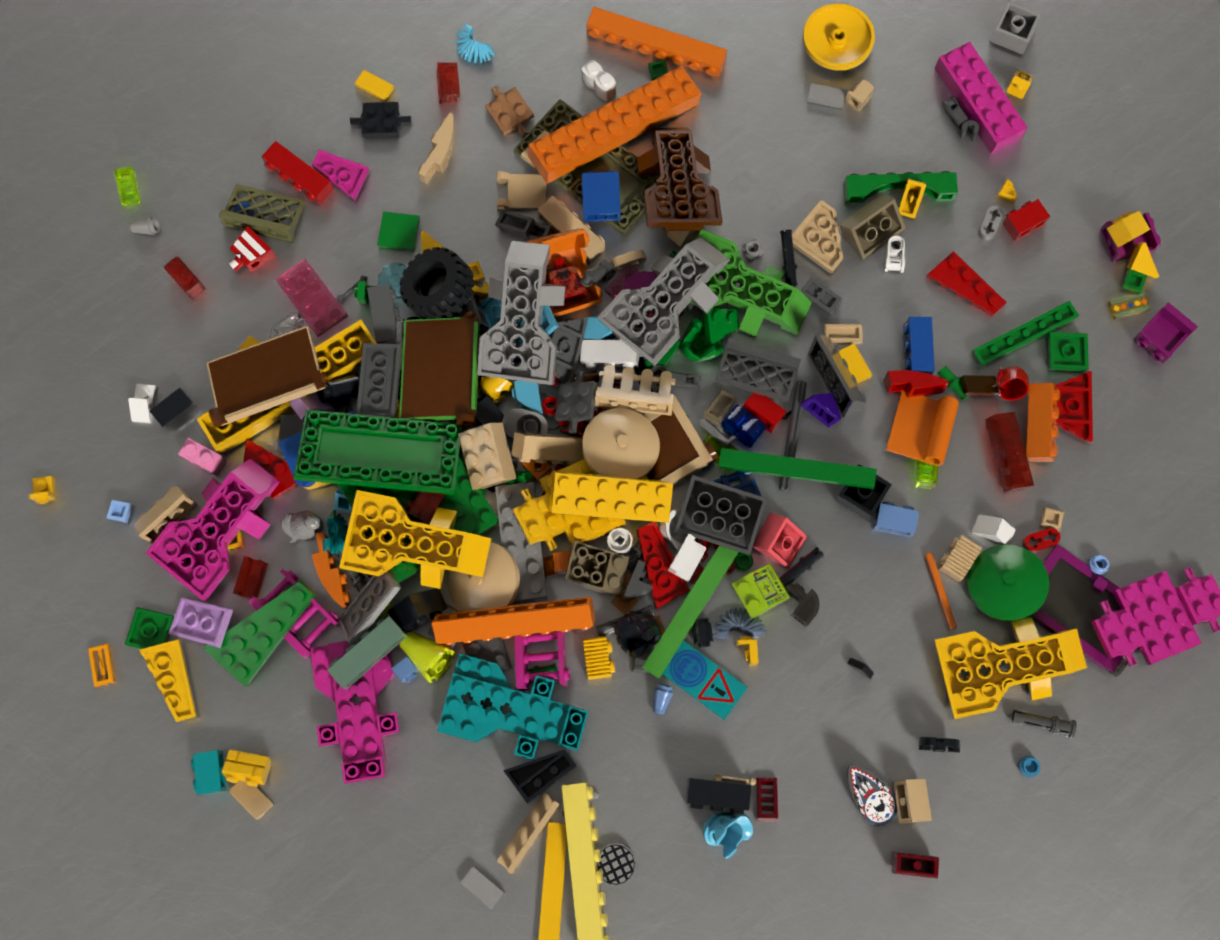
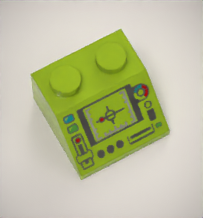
M771 563L749 573L732 584L751 618L762 615L790 598Z

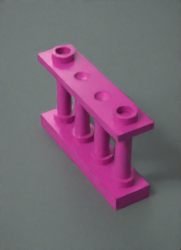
M282 569L280 572L285 578L264 599L261 598L259 600L253 597L248 603L257 611L276 598L290 583L293 585L298 583L296 580L299 577L291 570L287 572ZM315 598L311 601L312 605L298 618L284 637L306 659L311 655L309 650L310 644L331 623L337 627L340 626V623L337 621L339 617L332 610L328 612ZM319 610L326 618L305 639L299 640L295 636L297 634L296 631Z
M557 631L545 635L538 633L526 637L521 635L514 636L516 687L519 690H529L528 684L535 680L536 675L552 680L559 679L561 685L568 686L567 680H570V670L567 668L565 632ZM558 640V651L534 654L527 652V645L530 642ZM558 659L559 671L532 674L528 672V664L530 662Z

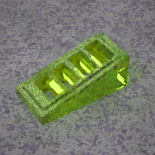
M129 166L115 169L114 174L122 206L141 202L135 168ZM130 175V178L122 179L123 176ZM132 182L131 185L123 186V183ZM133 188V191L131 192H124V190ZM135 195L133 199L126 200L125 196Z
M917 461L915 487L933 490L938 482V466H927L923 464L928 463Z

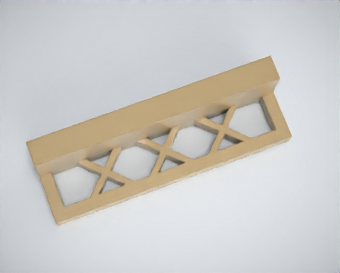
M545 792L541 795L497 860L511 874L515 872L560 806L559 802Z

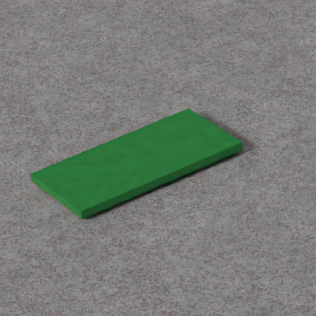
M306 409L293 477L294 480L454 495L460 450L458 433L462 432V426L454 423Z

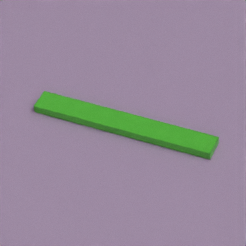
M719 545L642 669L660 679L739 551Z

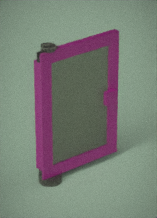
M1056 544L1043 563L1049 576L1048 595L1042 607L1029 618L1032 617V620L1052 634L1077 628L1084 657L1099 668L1105 669L1117 677L1123 672L1128 663L1123 656L1108 659L1091 622L1104 615L1099 604L1103 601H1108L1112 611L1121 610L1112 592L1120 589V587L1104 576L1092 572L1087 564Z

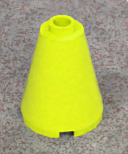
M413 631L405 633L407 637L400 643L404 653L425 680L432 683V679L436 681L440 679L450 668L451 663L449 660L451 657L454 659L455 651L443 644H436V641Z

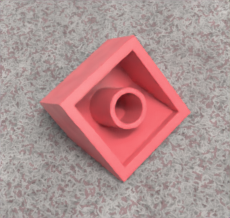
M769 513L755 538L753 547L763 556L789 569L807 536L787 517Z

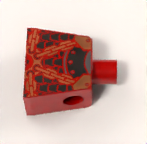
M563 258L553 261L555 270L549 272L550 284L566 286L564 303L587 297L586 288L580 283L581 278L575 266L566 267Z

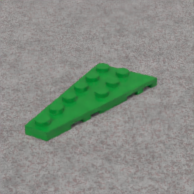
M300 581L226 631L221 648L206 645L202 649L243 686H248L315 597L316 593L303 581Z

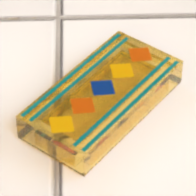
M1145 292L1108 302L1113 320L1151 310Z

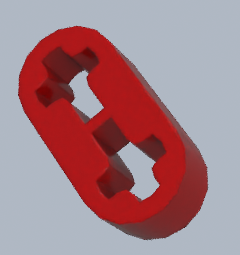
M1048 528L1026 536L1022 541V546L1030 552L1040 551L1059 543L1061 536L1056 529ZM1049 534L1054 535V539L1052 541H1044L1043 539L1047 537ZM1030 538L1032 541L1039 540V543L1034 545V547L1028 545Z

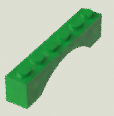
M930 171L923 173L906 172L904 174L890 172L878 175L876 173H869L867 175L853 173L846 175L843 183L845 204L864 203L877 193L891 189H904L908 179L927 183L923 194L935 201H954L958 194L957 174L950 171H942L940 173H932Z

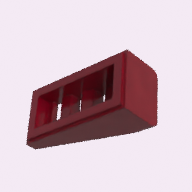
M757 778V822H777V778ZM761 785H773V789H761ZM761 794H773V797H761ZM761 802L773 803V806H762ZM762 811H773V814H762Z

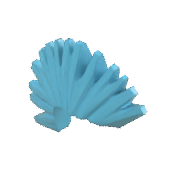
M465 23L462 24L466 31L458 30L460 33H457V36L462 39L456 40V44H461L457 47V51H459L458 53L461 54V57H464V60L467 59L470 62L474 57V63H477L478 59H480V63H483V59L486 62V57L488 61L491 60L490 54L493 57L496 56L490 44L472 40L473 27Z

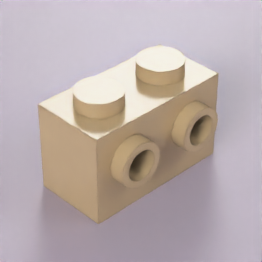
M926 779L893 782L899 824L932 821Z

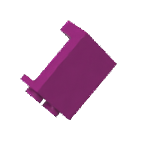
M1149 212L1144 213L1142 216L1150 230L1120 247H1117L1107 230L1113 223L1108 221L1102 226L1100 231L1112 262L1131 258L1139 242H1146L1150 253L1155 252L1160 247L1161 238L1155 230L1154 220L1150 217Z
M1168 302L1133 340L1137 342L1140 348L1148 351L1156 361H1160L1163 364L1198 326Z

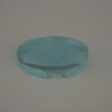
M400 262L385 265L378 275V285L390 284L392 289L396 290L397 299L402 298L400 294V287H402L400 280L404 276L402 274L404 269H407V266Z

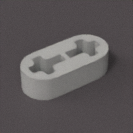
M991 206L987 210L978 231L981 239L991 240L996 234L1003 218V210L1000 207ZM993 212L996 213L994 221L991 220ZM988 225L991 226L989 234L985 233Z

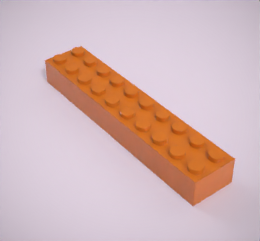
M680 66L528 144V157L548 184L697 106L700 101L701 91L685 69Z

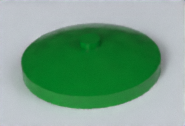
M997 545L984 550L977 556L968 571L967 589L973 603L984 614L1001 621H1018L1030 617L1042 607L1049 591V576L1042 561L1029 550L1016 545Z

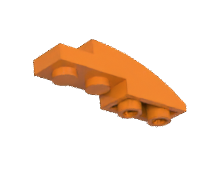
M324 532L316 533L319 552L312 554L315 569L330 596L341 607L346 609L348 603L351 602L350 594L345 590V584H347L346 574L339 568H334L336 561L334 555H331L329 548L326 552L323 551L322 540L329 538L328 535Z

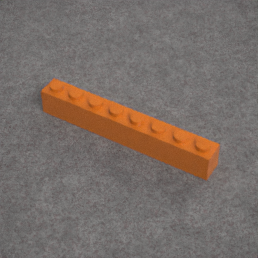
M593 7L586 24L587 34L593 38H601L609 43L622 45L627 49L638 50L642 54H650L658 59L671 61L676 65H684L692 70L705 72L710 76L720 77L727 57V49L597 7Z
M592 597L436 614L432 621L436 644L451 645L455 642L470 643L481 639L482 641H489L499 637L508 639L517 635L526 637L535 633L545 635L553 631L568 632L571 629L587 630L594 626L596 618Z

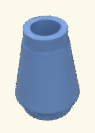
M657 683L656 688H654L653 712L665 713L673 695V687Z

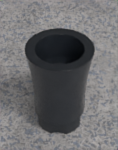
M351 373L342 378L328 381V383L324 384V389L317 391L319 400L322 403H331L340 400L358 399L359 378L356 374Z

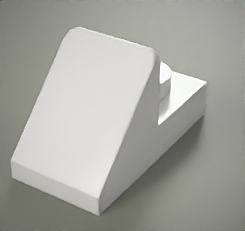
M136 384L134 398L128 399L132 422L152 423L153 415L149 410L155 406L158 387L155 385Z

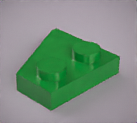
M711 309L707 314L703 311L706 346L713 345L739 328L737 309Z

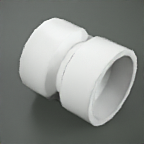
M624 528L613 529L607 538L609 551L624 556L630 553L633 543L631 533Z

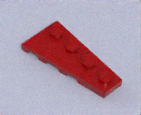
M954 251L926 276L928 279H933L940 283V286L943 288H948L955 292L958 297L970 301L973 306L991 317L1007 303Z
M652 521L637 529L643 561L646 563L645 569L647 570L649 585L653 586L651 594L656 609L685 594L690 589L685 580L668 571L674 557L656 522Z

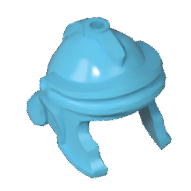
M723 812L713 814L705 822L702 832L705 841L709 845L724 846L723 857L728 859L736 852L737 845L742 840H748L752 836L753 826L746 814L735 816L732 813Z

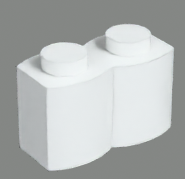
M590 60L581 68L583 83L588 88L595 90L596 95L600 99L608 101L616 94L615 79L612 75L603 71L597 62Z

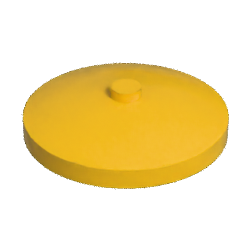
M842 3L828 4L815 10L807 19L803 31V45L809 57L818 65L830 70L842 71L857 67L868 58L875 41L874 27L867 15L854 6Z

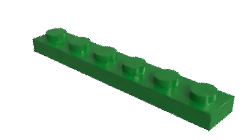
M1069 300L973 349L971 353L982 368L1077 319L1079 314Z

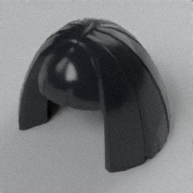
M644 613L624 616L616 623L615 627L618 644L621 645L622 650L633 658L640 657L650 646L657 644L661 638L659 623L651 615Z

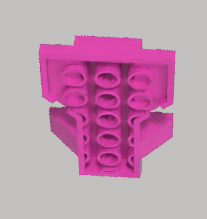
M252 459L247 460L231 471L222 484L215 478H212L201 492L207 504L197 517L185 521L169 522L145 554L202 601H207L230 570L228 545L242 529L260 540L270 527L271 523L254 511L265 497L271 495L280 481ZM212 527L215 528V533H214V534H211V533L213 532V531H211V528H212ZM200 543H203V549H202V550H199V549L201 548V547L199 546ZM188 558L191 559V564H190V565H187V564L189 563V562L187 561Z
M347 640L310 648L315 688L336 703L338 723L316 726L319 747L341 744L344 784L385 777L386 754L383 737L400 732L397 712L380 715L378 696L383 691V688L395 675L392 671L394 667L392 650L356 682V685H352L345 690L327 670L331 667L330 663L338 657L341 658L346 654L345 651L350 646ZM356 695L361 698V701H358V705L353 703V698Z

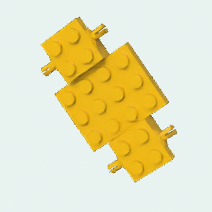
M585 459L558 470L561 472L596 475L589 468ZM552 474L539 479L545 495L532 498L528 489L522 490L521 494L525 503L514 508L512 511L529 545L546 541L550 551L553 548H557L552 537L565 532L573 547L574 541L585 544L611 532L613 529L626 525L625 519L551 513L548 507Z

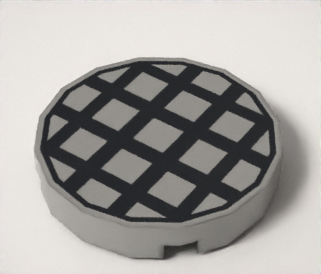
M613 843L606 845L600 850L601 861L597 863L598 871L601 870L603 874V882L608 885L618 886L625 884L632 878L636 869V860L628 847L623 844Z

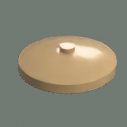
M614 408L601 412L587 425L582 439V452L587 465L596 475L641 479L656 464L660 452V441L655 427L645 416L630 409Z
M493 542L490 544L483 577L450 571L448 577L449 594L459 612L511 606L517 596L520 585L519 568L514 556L504 546Z

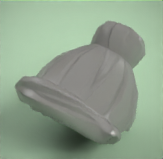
M306 510L284 515L281 520V528L290 537L289 542L295 543L298 539L308 540L315 538L316 533L323 531V522L317 514Z

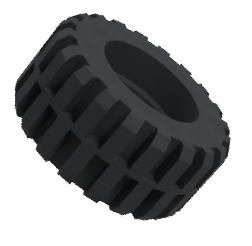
M434 247L432 250L426 249L422 254L418 253L414 256L415 259L409 261V266L407 269H404L402 273L404 276L400 280V285L402 286L400 287V294L407 307L422 319L454 318L456 313H461L463 311L462 308L468 305L469 297H472L474 275L470 267L455 252L444 247L441 249L439 247ZM447 274L443 286L434 294L428 295L432 283L438 277Z

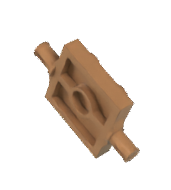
M494 86L491 91L496 98L485 105L487 111L504 136L518 130L524 138L529 133L524 125L534 118L533 112L516 87L502 94L498 86Z

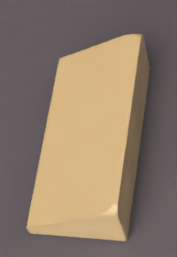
M239 781L228 791L256 820L260 819L274 805L258 787L249 786L243 781Z

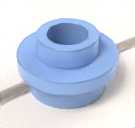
M1095 555L1089 560V567L1092 572L1101 575L1108 571L1109 561L1102 555Z

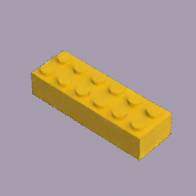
M552 471L548 510L551 513L669 523L673 483L660 480Z

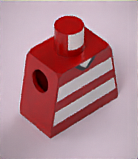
M247 226L230 247V251L235 258L228 265L235 272L243 265L252 272L273 259L276 255Z

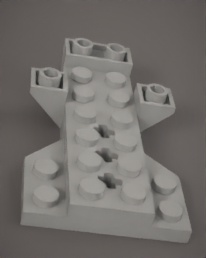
M698 238L686 244L675 258L662 254L650 268L658 275L649 287H642L637 290H622L597 319L638 355L644 357L655 366L680 338L678 315L692 300L706 314L719 301V298L706 283L715 273L718 274L730 259L703 238ZM661 299H664V300L667 299V302H666V303H661L660 300H661ZM649 313H651V314L654 313L655 316L649 318L648 314H649ZM642 327V330L637 332L636 328Z
M512 240L505 260L504 279L490 277L488 297L502 301L501 317L498 323L480 337L477 375L547 385L554 384L557 345L541 326L543 306H564L566 286L545 284L550 245ZM521 317L525 321V324L522 326L517 322ZM519 337L523 339V343L518 345L519 342H516V339ZM517 356H519L522 361L519 364H517V361H514V358Z

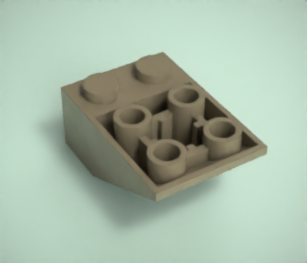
M574 541L564 579L602 594L618 596L621 594L629 557Z

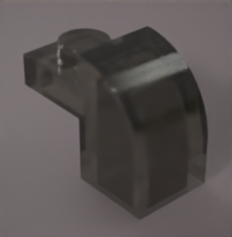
M791 582L786 591L799 602V605L790 616L804 627H807L818 613L820 606L818 595L813 589L806 594L804 592L805 589L801 585Z

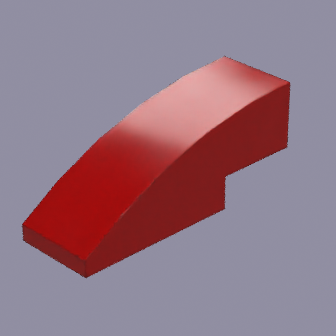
M909 370L887 371L883 380L887 393L905 391L907 398L940 394L944 392L948 385L946 379L924 372Z

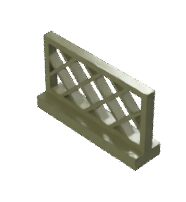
M236 184L225 210H221L219 217L223 226L243 231L249 226L256 234L293 242L295 237L294 230L306 202L302 199ZM239 191L247 192L248 194L241 199L237 197ZM264 196L265 200L255 203L253 198ZM251 200L254 205L244 209L241 202ZM280 200L282 204L273 207L270 202ZM238 204L242 209L236 213L230 212ZM268 204L271 209L261 213L259 207ZM292 204L299 205L298 209L290 212L288 206ZM286 208L288 213L278 217L276 211ZM256 209L259 214L251 217L246 212ZM274 213L275 219L271 221L265 220V216ZM290 217L293 220L290 226L284 225L281 222Z

